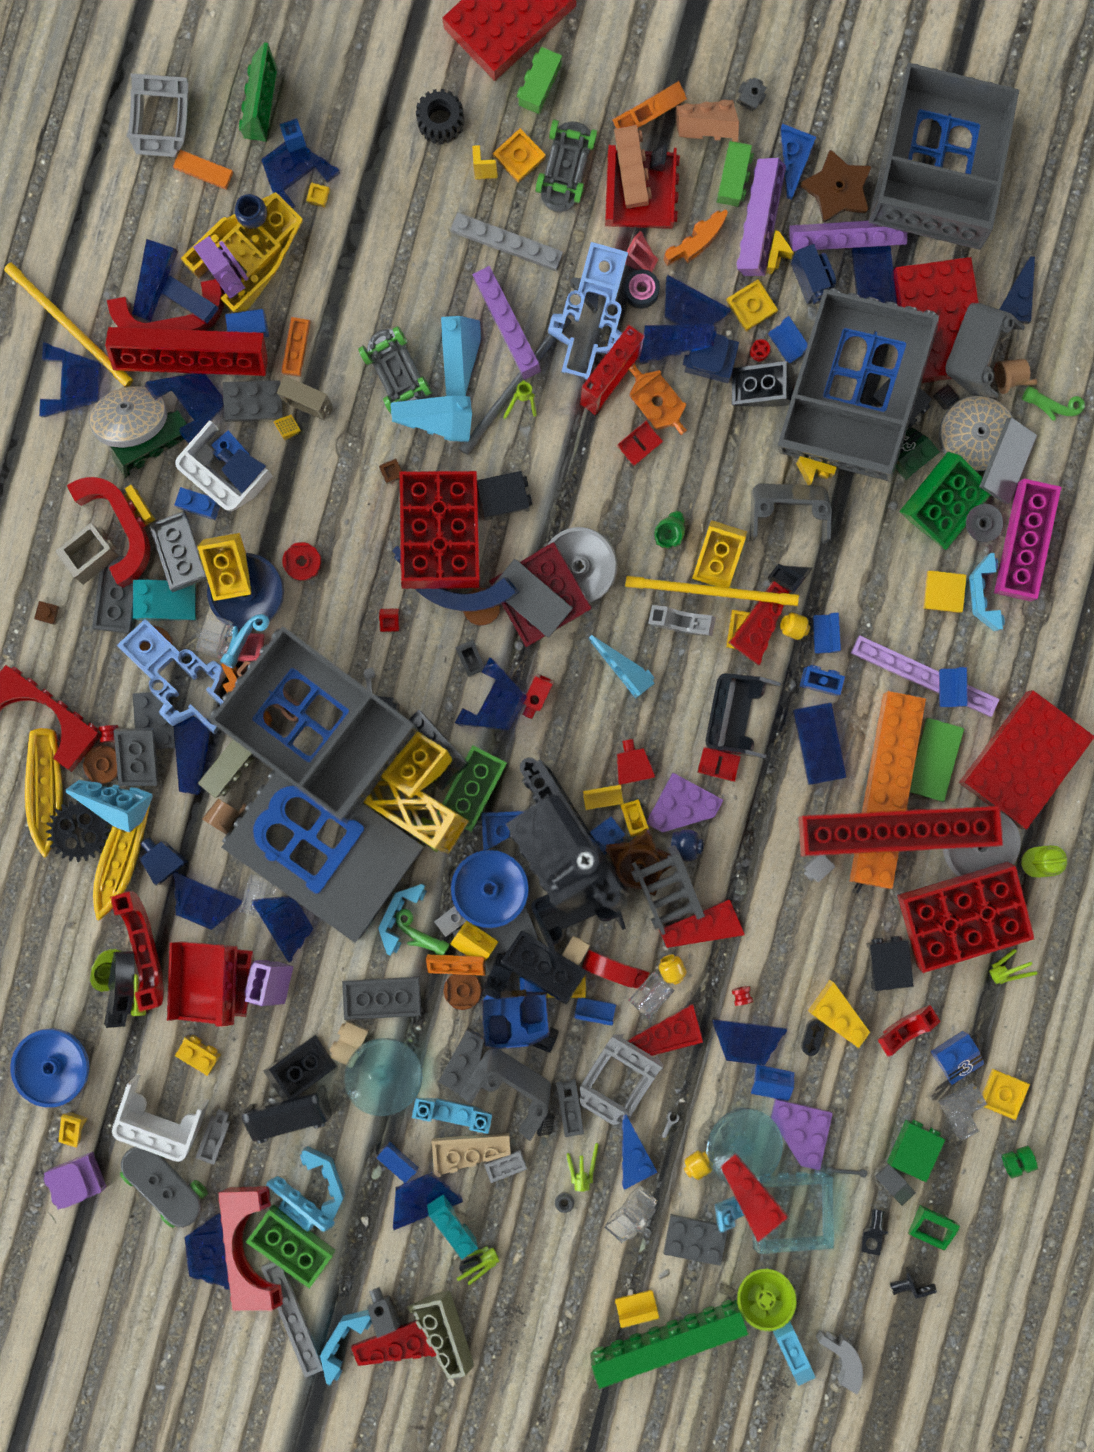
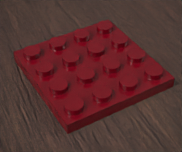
M555 542L520 562L573 607V610L557 629L592 609ZM502 573L489 580L491 586L494 585ZM507 602L502 604L525 647H529L546 637Z

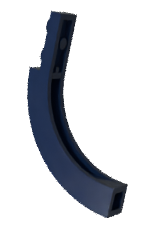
M397 545L392 551L395 554L394 558L401 564V547ZM502 578L492 587L473 594L455 593L445 588L415 589L429 601L441 607L458 611H479L494 608L506 603L520 593L509 578Z

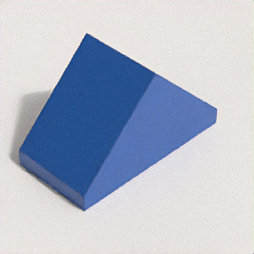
M297 118L279 124L289 152L307 146Z

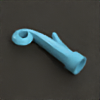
M263 614L251 617L239 633L237 626H234L230 646L220 662L234 669L252 629L264 631L269 625L268 617ZM263 621L262 625L258 626L257 623Z

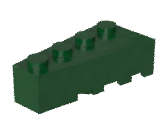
M178 410L168 412L164 426L151 439L130 447L110 446L112 459L124 478L131 475L129 471L137 467V469L145 466L144 463L150 457L156 459L164 452V448L171 449L190 436V428Z

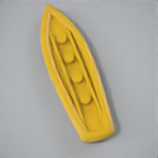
M38 728L31 730L29 733L25 776V811L32 839L41 855L45 858L52 849L50 846L54 843L53 841H47L51 837V834L46 833L47 830H51L47 823H53L54 820L50 818V815L57 816L55 809L63 810L61 804H63L61 765L53 759L58 750L56 731L48 728Z
M150 805L142 823L131 832L114 826L110 831L100 856L94 879L93 903L97 921H100L113 909L110 896L124 893L131 880L140 852Z

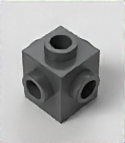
M750 78L746 82L743 81L738 89L740 95L736 103L751 111L755 110L758 104L761 105L766 97L764 92L767 87L757 78Z

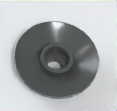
M980 504L973 507L968 513L966 528L969 535L976 541L989 542L1000 535L1003 529V518L996 507L990 504ZM981 520L984 522L983 527H981L979 524Z

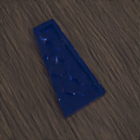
M146 239L132 315L151 322L178 250Z
M645 325V337L639 362L643 365L648 363V361L662 360L667 356H677L683 352H693L712 347L715 343L717 327L715 325Z
M194 716L174 725L179 792L199 795L201 786L198 783L203 776L210 730Z

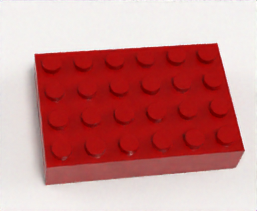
M461 0L442 17L443 28L496 81L576 7L577 0Z
M972 257L896 267L891 274L895 303L899 307H915L917 311L921 312L926 310L933 311L939 316L937 333L921 383L952 379L946 373L947 360L968 306L971 303H978Z
M477 471L399 472L401 589L479 588Z
M1034 690L1027 691L959 781V784L987 805L1000 806V811L1007 815L1019 829H1027L1093 741L1094 735Z
M1008 861L897 895L916 966L923 973L1035 939L1016 866Z

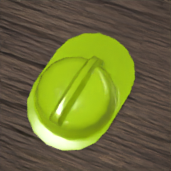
M1058 846L1034 847L1028 849L1023 854L1021 865L1026 874L1031 877L1056 876L1065 870L1067 856L1063 849Z
M109 949L98 955L90 974L91 985L96 990L101 992L110 990L108 982L114 952H121L120 950Z

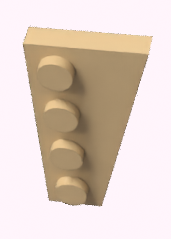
M509 1133L432 1138L434 1178L441 1177V1175L449 1172H457L458 1169L468 1166H476L477 1163L488 1162L511 1155Z

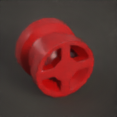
M764 339L756 340L750 349L751 358L757 362L764 361L770 353V344Z
M118 725L100 726V742H114V730L119 729Z
M742 986L731 990L735 996V1006L754 1002L753 997L750 996V986Z

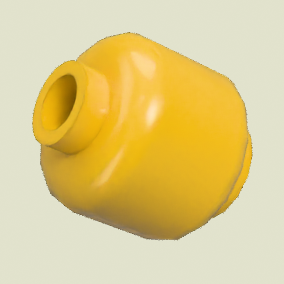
M791 612L782 618L780 629H782L783 635L800 640L808 635L810 625H808L806 617Z
M673 954L663 957L658 966L663 980L674 985L681 983L687 973L682 959Z
M697 1150L685 1159L686 1167H684V1171L689 1178L694 1177L697 1180H701L712 1172V1165L714 1163L706 1151Z

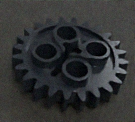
M69 801V807L61 804L63 810L55 809L57 816L50 815V818L54 821L53 823H47L51 827V830L46 831V833L51 834L47 841L54 842L50 848H58L55 854L62 852V859L68 855L70 862H72L74 857H76L77 862H80L81 857H84L85 861H89L88 855L95 858V851L102 853L100 846H105L104 839H108L106 832L111 831V829L106 828V825L110 823L104 822L103 818L86 806L81 805L79 801L76 802V805ZM85 813L91 817V821L87 825L81 822V816ZM74 814L77 817L78 827L84 830V832H81L85 845L84 848L81 847L79 835L74 833V830L77 829L73 819ZM64 819L71 821L72 825L68 830L62 828L61 823ZM89 832H93L96 835V840L93 843H89L86 840V835ZM70 837L77 841L75 848L67 846V840Z

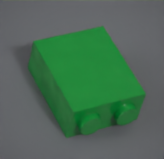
M913 1119L912 1122L905 1120L887 1163L904 1173L927 1182L945 1139L940 1136L941 1132L930 1127L928 1130L923 1128L924 1124Z

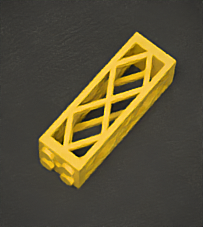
M379 781L374 788L378 800H374L370 793L364 801L365 804L425 843L446 854L450 853L469 822L423 791L416 794L422 799H411L403 793L406 800H402L397 788L387 781ZM390 785L396 800H384L378 786ZM414 804H427V805L414 806ZM416 810H429L436 826H423ZM435 810H439L443 819L442 824ZM391 811H401L404 819ZM407 811L412 812L417 826H413Z

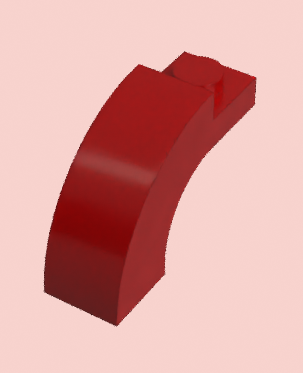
M237 949L235 1016L246 1017L249 1002L245 1001V990L250 969L254 962L253 951Z
M588 950L582 966L583 969L600 977L642 991L650 973Z
M929 1005L893 1023L883 1031L884 1034L878 1039V1042L887 1057L893 1056L907 1042L923 1033L931 1031L941 1021L932 1006Z

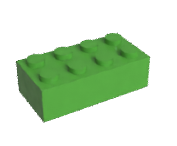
M472 745L466 757L469 764L456 776L442 803L469 821L465 829L470 832L473 831L507 765L503 760Z
M274 1204L246 1241L247 1244L309 1289L335 1252L333 1247L311 1231L307 1232Z

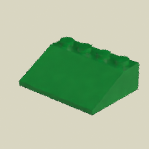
M266 42L254 54L251 64L248 65L247 74L249 80L248 83H245L244 88L246 99L242 102L241 108L243 118L239 120V131H241L244 139L264 142L267 140L278 71L269 44Z
M947 452L899 512L940 547L947 550L965 528L966 518L970 510L977 505L984 504L991 494L979 487L983 478L960 455Z

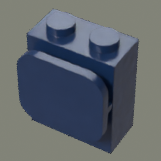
M814 244L796 250L790 264L806 304H818L821 302L824 289L830 290L836 285V277L826 253L818 255Z
M695 331L694 336L689 337L687 344L690 351L689 355L685 354L682 364L686 366L684 372L728 383L739 342L727 339L720 334L708 331Z

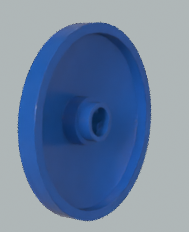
M496 850L479 851L468 856L457 867L451 882V896L457 911L468 922L484 928L500 927L515 919L524 908L528 897V880L521 865L510 855Z
M56 1028L38 1030L25 1037L16 1047L10 1065L12 1081L19 1094L34 1105L48 1108L64 1105L74 1099L83 1090L89 1076L87 1052L75 1036L64 1030Z

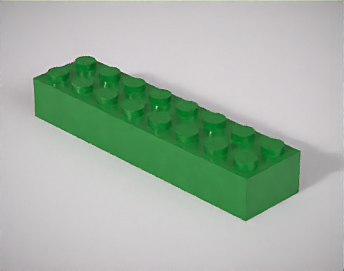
M726 1300L720 1306L705 1308L701 1313H690L679 1321L671 1320L665 1326L650 1328L646 1333H635L624 1341L616 1340L610 1346L597 1347L590 1353L591 1367L598 1387L601 1389L749 1334L737 1301Z

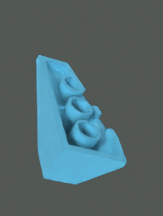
M463 316L441 317L446 396H466L481 342L480 320Z
M443 396L394 402L390 405L392 422L413 429L420 428L426 430L428 434L433 435L435 433L444 436V439L449 441L469 442L472 408L471 400L468 396Z
M593 635L589 637V641L635 699L655 684L653 682L655 678L649 670L645 671L642 667Z
M78 780L66 789L67 794L114 827L127 832H131L142 823L153 798L151 793L138 788L130 787L129 790L120 789L119 785L105 787L101 783Z

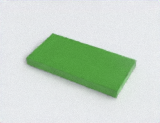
M926 718L917 748L910 793L944 802L964 728Z

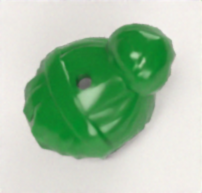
M681 511L671 512L667 518L661 520L655 527L654 537L656 545L661 548H671L681 544L685 534V527L683 525L685 519Z

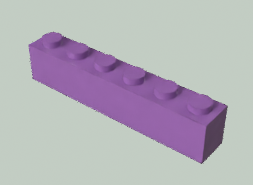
M779 158L758 159L757 166L754 168V181L750 189V203L747 205V219L744 222V235L740 242V256L737 259V269L744 276H765L786 168Z
M869 221L790 225L789 245L792 251L812 244L815 245L816 250L907 244V232L872 224Z
M490 266L474 273L475 283L523 379L525 380L541 372L540 365Z

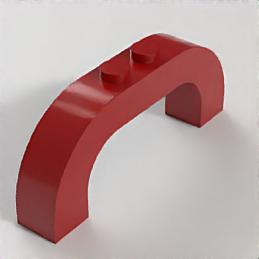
M216 279L200 282L203 297L219 308L208 323H205L193 314L142 323L134 319L131 304L126 297L107 300L110 316L118 327L207 331L218 321L222 314L224 303L221 297L224 295V290Z
M85 477L69 483L66 486L74 501L80 506L95 499H106L110 502L128 537L129 550L120 562L112 565L109 569L117 585L122 588L133 583V580H137L142 575L150 559V542L144 530L146 525L143 519L137 516L135 512L137 510L132 500L129 501L127 496L117 486L108 480L98 477Z
M134 891L110 896L115 916L120 915L125 922L139 975V990L134 993L138 1010L141 1012L159 1007L164 999L163 976L144 905Z

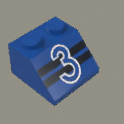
M961 1031L930 1051L951 1085L984 1065L978 1048L969 1034Z

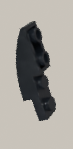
M133 951L114 952L108 982L110 993L104 1021L106 1028L125 1027L127 1014H131L135 975Z

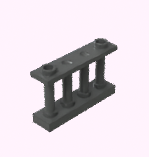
M675 845L668 848L670 855L667 856V859L642 870H639L636 862L632 863L635 870L631 872L636 883L640 882L654 916L651 919L655 930L659 928L662 935L666 934L662 926L663 924L683 915L694 913L697 919L705 917L680 853ZM668 866H675L677 871L673 875L648 886L645 885L643 877ZM675 882L682 883L683 887L679 891L654 902L652 901L649 893ZM683 897L684 899L688 898L689 903H686L687 906L664 916H658L657 908Z

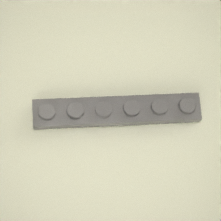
M458 212L450 229L454 234L553 271H557L563 255V251Z
M274 1262L263 1265L261 1269L266 1281L281 1284L283 1304L277 1309L305 1378L323 1371L321 1358L286 1271Z

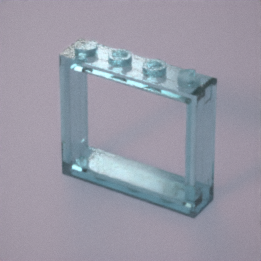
M817 1170L814 1171V1174L799 1171L796 1172V1175L777 1173V1176L763 1174L757 1177L764 1187L822 1184L823 1236L765 1240L764 1237L757 1242L753 1234L754 1250L759 1254L834 1249L832 1176L826 1174V1171L820 1172Z

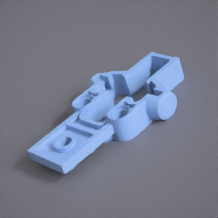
M594 242L590 243L579 288L569 293L563 314H553L548 328V334L568 346L561 373L572 374L587 380L591 373L595 354H607L621 336L622 332L617 329L621 306L615 299L628 252ZM602 261L608 262L610 266L609 271H600L599 263ZM590 292L606 298L599 328L602 329L608 325L611 327V333L607 347H598L597 344L593 345L585 374L567 369L574 338L568 339L562 334V330L568 315H572L575 321L579 322L586 293ZM572 295L580 297L581 302L579 305H573L570 302ZM610 305H614L617 308V314L614 316L609 315L607 312V308Z
M144 619L117 644V647L151 679L149 681V688L153 695L163 703L159 713L170 725L174 726L195 715L215 735L219 728L208 722L191 704L188 706V710L181 713L174 709L168 702V699L172 696L177 697L179 693L159 673L172 661H175L193 680L197 678V671L203 670L214 680L211 689L209 687L206 689L207 693L221 705L223 700L216 693L226 678L222 666L214 660L204 664L192 651L187 649L179 652ZM146 641L151 644L147 651L140 649L142 642ZM185 656L192 658L188 664L183 663L182 659ZM156 683L164 684L161 690L154 689Z

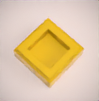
M311 182L306 202L325 208L330 188Z

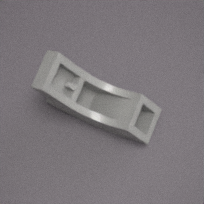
M652 605L648 624L686 634L712 636L716 617Z
M819 1330L816 1335L819 1343L841 1357L842 1367L837 1376L840 1384L853 1393L858 1394L863 1380V1368L855 1348L844 1335L840 1334L837 1338L829 1331L825 1333Z

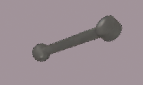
M831 1166L827 1168L829 1174L860 1175L863 1178L867 1176L865 1169L854 1171L834 1169Z

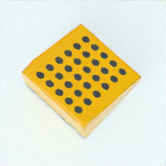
M292 415L274 421L284 440L301 432Z

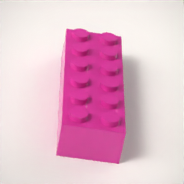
M1022 479L1018 482L994 594L1030 602L1038 599L1061 492L1060 486L1029 479Z

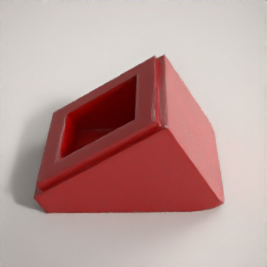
M398 608L380 609V632L399 631Z

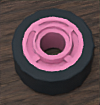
M644 269L636 270L630 273L625 280L624 297L628 304L635 308H648L658 299L660 284L656 275ZM644 286L646 291L639 292L637 287Z

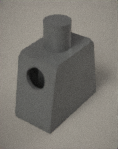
M380 1287L370 1290L372 1302L367 1308L376 1336L379 1338L396 1331L401 1322L390 1295L383 1297ZM379 1306L384 1309V1312L379 1309Z

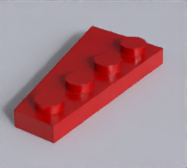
M417 1320L399 1326L396 1331L379 1338L373 1336L351 1346L358 1366L379 1364L384 1361H402V1359L409 1358L419 1359L425 1356L435 1357L437 1354L432 1346L429 1347L425 1333L416 1324Z

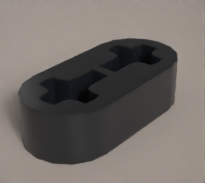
M818 1019L808 1021L802 1038L801 1049L808 1056H814L819 1052L825 1032L824 1024ZM818 1023L820 1030H816L815 1035L812 1036L813 1030L811 1029V1025L815 1026V1024ZM812 1038V1044L815 1046V1048L811 1049L810 1052H808V1049L805 1046L806 1044H810Z

